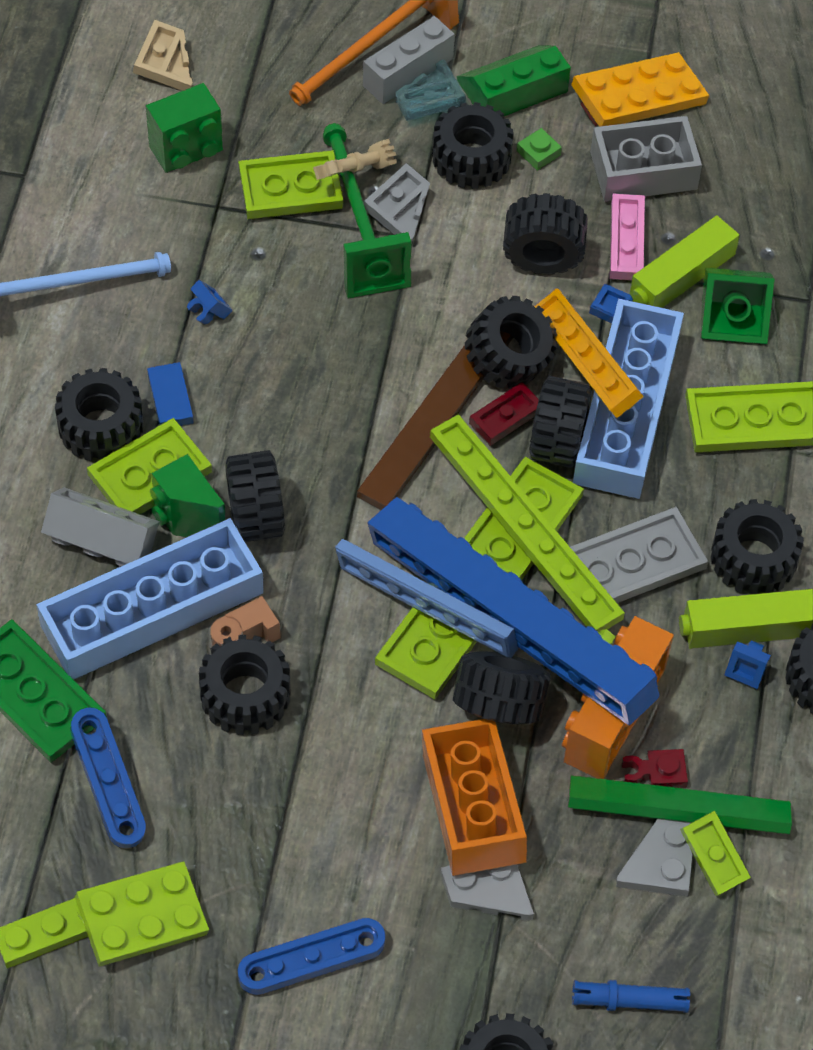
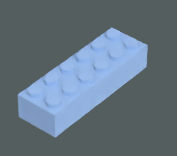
M618 298L606 349L644 397L635 403L632 408L616 418L594 391L576 460L573 483L576 485L640 499L684 316L683 312Z
M229 518L36 604L40 626L65 672L74 680L263 594V572L233 521Z

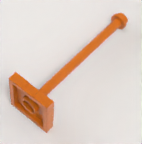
M458 0L407 1L304 84L299 82L293 84L292 89L289 91L290 97L299 106L308 104L311 101V93L421 6L451 30L459 23Z

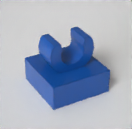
M198 280L192 286L191 291L197 298L192 299L188 303L187 308L196 313L203 307L202 313L196 318L202 324H208L213 319L214 314L224 320L233 311L213 287L201 280Z
M751 640L749 645H745L737 641L724 675L758 689L771 655L762 652L764 645Z

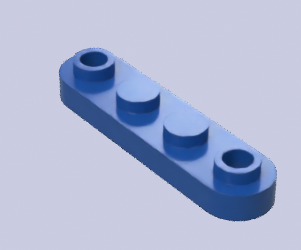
M96 708L81 709L72 718L71 736L108 837L114 845L120 848L135 847L144 837L146 823L108 720L104 713ZM86 725H91L96 731L93 734H86L82 728ZM124 825L130 826L133 833L127 836L120 833L119 828Z
M362 918L249 954L241 960L238 966L239 984L246 992L260 995L373 959L384 949L385 931L376 920ZM362 938H370L373 943L369 946H363L359 941ZM259 972L264 975V978L260 981H254L250 976L253 973Z

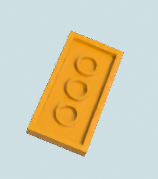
M679 52L576 75L571 83V86L599 127L625 124L705 105L710 96Z

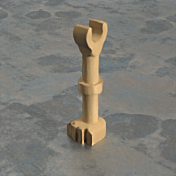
M389 139L382 140L371 145L367 153L354 152L348 154L344 159L331 160L323 165L315 166L313 169L316 178L319 180L349 170L351 172H358L368 165H372L376 169L394 165L397 163L396 159H394V156H396V152H393L394 146L389 145Z

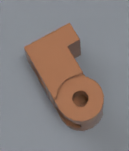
M263 596L225 614V616L217 619L210 629L212 647L216 643L219 646H223V639L231 637L232 641L238 640V635H246V639L250 640L255 635L264 637L266 641L269 640L271 642L281 638L280 623Z

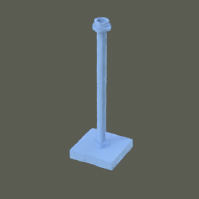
M155 252L154 259L0 283V296L157 272L158 277L165 276V273L171 272L170 258L167 253Z

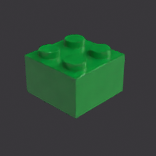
M204 83L146 105L149 147L165 173L184 168L190 163L205 157H211L223 151L221 109Z

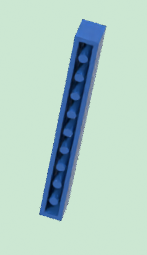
M396 497L367 522L374 545L430 585L514 628L517 646L627 725L630 726L659 698L657 676L648 665H640L629 658L623 648L618 645L612 646L603 640L593 627H585L580 624L567 609H559L554 606L541 591H533L528 588L516 574L505 572L498 567L490 556L486 554L482 556L476 552L464 538H456L450 534L438 520L432 521L424 516L415 504H407Z

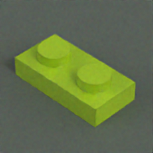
M715 811L680 829L715 896L751 878Z

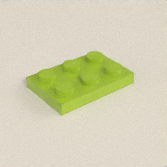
M334 150L238 161L247 219L342 209L343 196L339 175L336 174L317 180L313 169L315 166L335 160Z
M172 418L87 467V473L110 504L142 514L155 506L150 494V489L153 488L152 472L186 454L190 456L204 477L212 473V464L176 420Z
M184 861L77 891L75 895L99 967L207 935L209 931Z

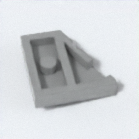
M406 163L364 201L366 211L394 235L408 232L412 244L430 183Z
M657 819L617 876L616 887L687 897L690 886L692 851L680 829L691 823Z
M517 864L452 876L450 865L441 867L440 875L451 907L464 910L478 909L483 913L497 916L498 912L521 916V920H533L534 913Z

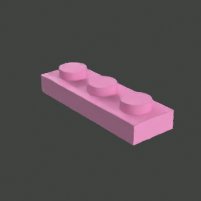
M612 194L610 279L632 280V276L644 268L645 195Z

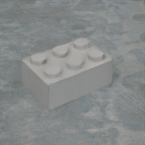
M687 116L593 128L590 153L604 202L612 201L613 193L651 196L698 189L702 163Z

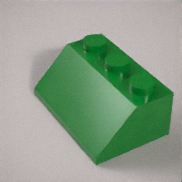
M538 45L458 75L457 82L473 105L474 102L481 103L480 106L484 107L488 104L494 107L493 111L500 110L504 116L567 93L571 67L556 46Z

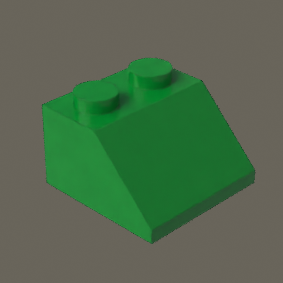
M705 267L701 339L767 344L775 280L773 275L767 272Z
M188 454L151 473L153 488L150 489V494L155 505L152 507L153 515L157 521H160L159 524L161 526L166 525L173 535L187 538L226 520L224 502Z

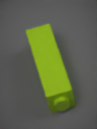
M716 215L632 276L630 295L633 301L663 308L703 279L705 267L718 268L736 255L740 234Z
M813 589L689 600L686 603L684 615L679 616L680 633L682 636H687L689 649L734 645L737 641L744 644L749 643L751 640L765 642L796 639L800 636L803 629L806 627L811 629L813 623Z

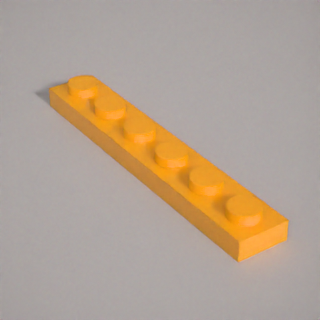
M558 288L534 306L535 308L538 306L543 308L542 314L545 317L549 316L553 322L550 324V327L555 328L557 332L555 340L616 418L632 408L635 403L644 397Z

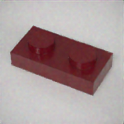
M521 382L472 414L469 418V424L491 446L534 418L539 399Z

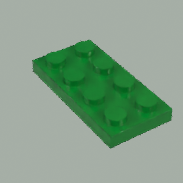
M11 619L0 628V712L52 763L75 745L70 729L72 718L79 710L96 708L104 713L105 716L106 711ZM86 725L82 728L86 734L94 729L91 725Z

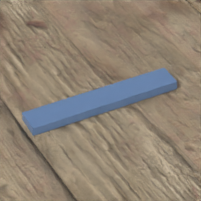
M344 539L336 545V553L341 569L506 657L511 658L518 650L514 628Z

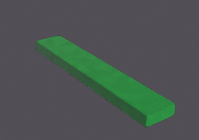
M573 775L570 778L568 808L690 823L715 811L723 827L790 834L791 801Z

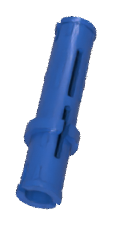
M608 980L607 983L573 981L572 993H574V996H572V1005L606 1006V1009L609 1011H615L616 1007L683 1011L684 1013L689 1011L690 1000H687V997H690L689 988L617 984V980Z

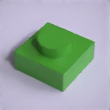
M540 128L517 143V152L536 170H539L561 156L562 147Z

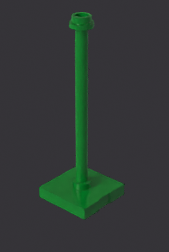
M329 124L323 131L324 143L332 147L336 160L344 159L347 157L344 146L347 138L346 131L339 124ZM350 170L340 173L362 241L343 244L344 285L347 298L411 287V239L409 233L375 238L354 173Z

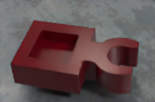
M684 749L648 750L646 760H642L634 755H628L622 759V768H633L637 772L635 774H626L624 782L641 783L644 780H649V785L674 788L687 787L688 779Z

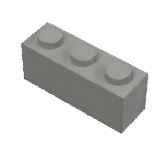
M435 16L431 17L363 61V87L382 104H385L451 61L454 55L455 34Z
M63 487L51 493L41 533L52 536L51 540L55 543L77 545L82 547L83 552L95 557H103L104 555L115 559L117 565L123 566L151 554L160 521Z

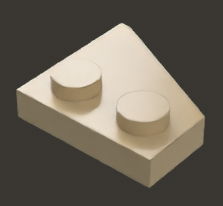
M154 20L134 64L133 73L182 91L191 88L193 82L189 74L188 52L185 50L184 30Z

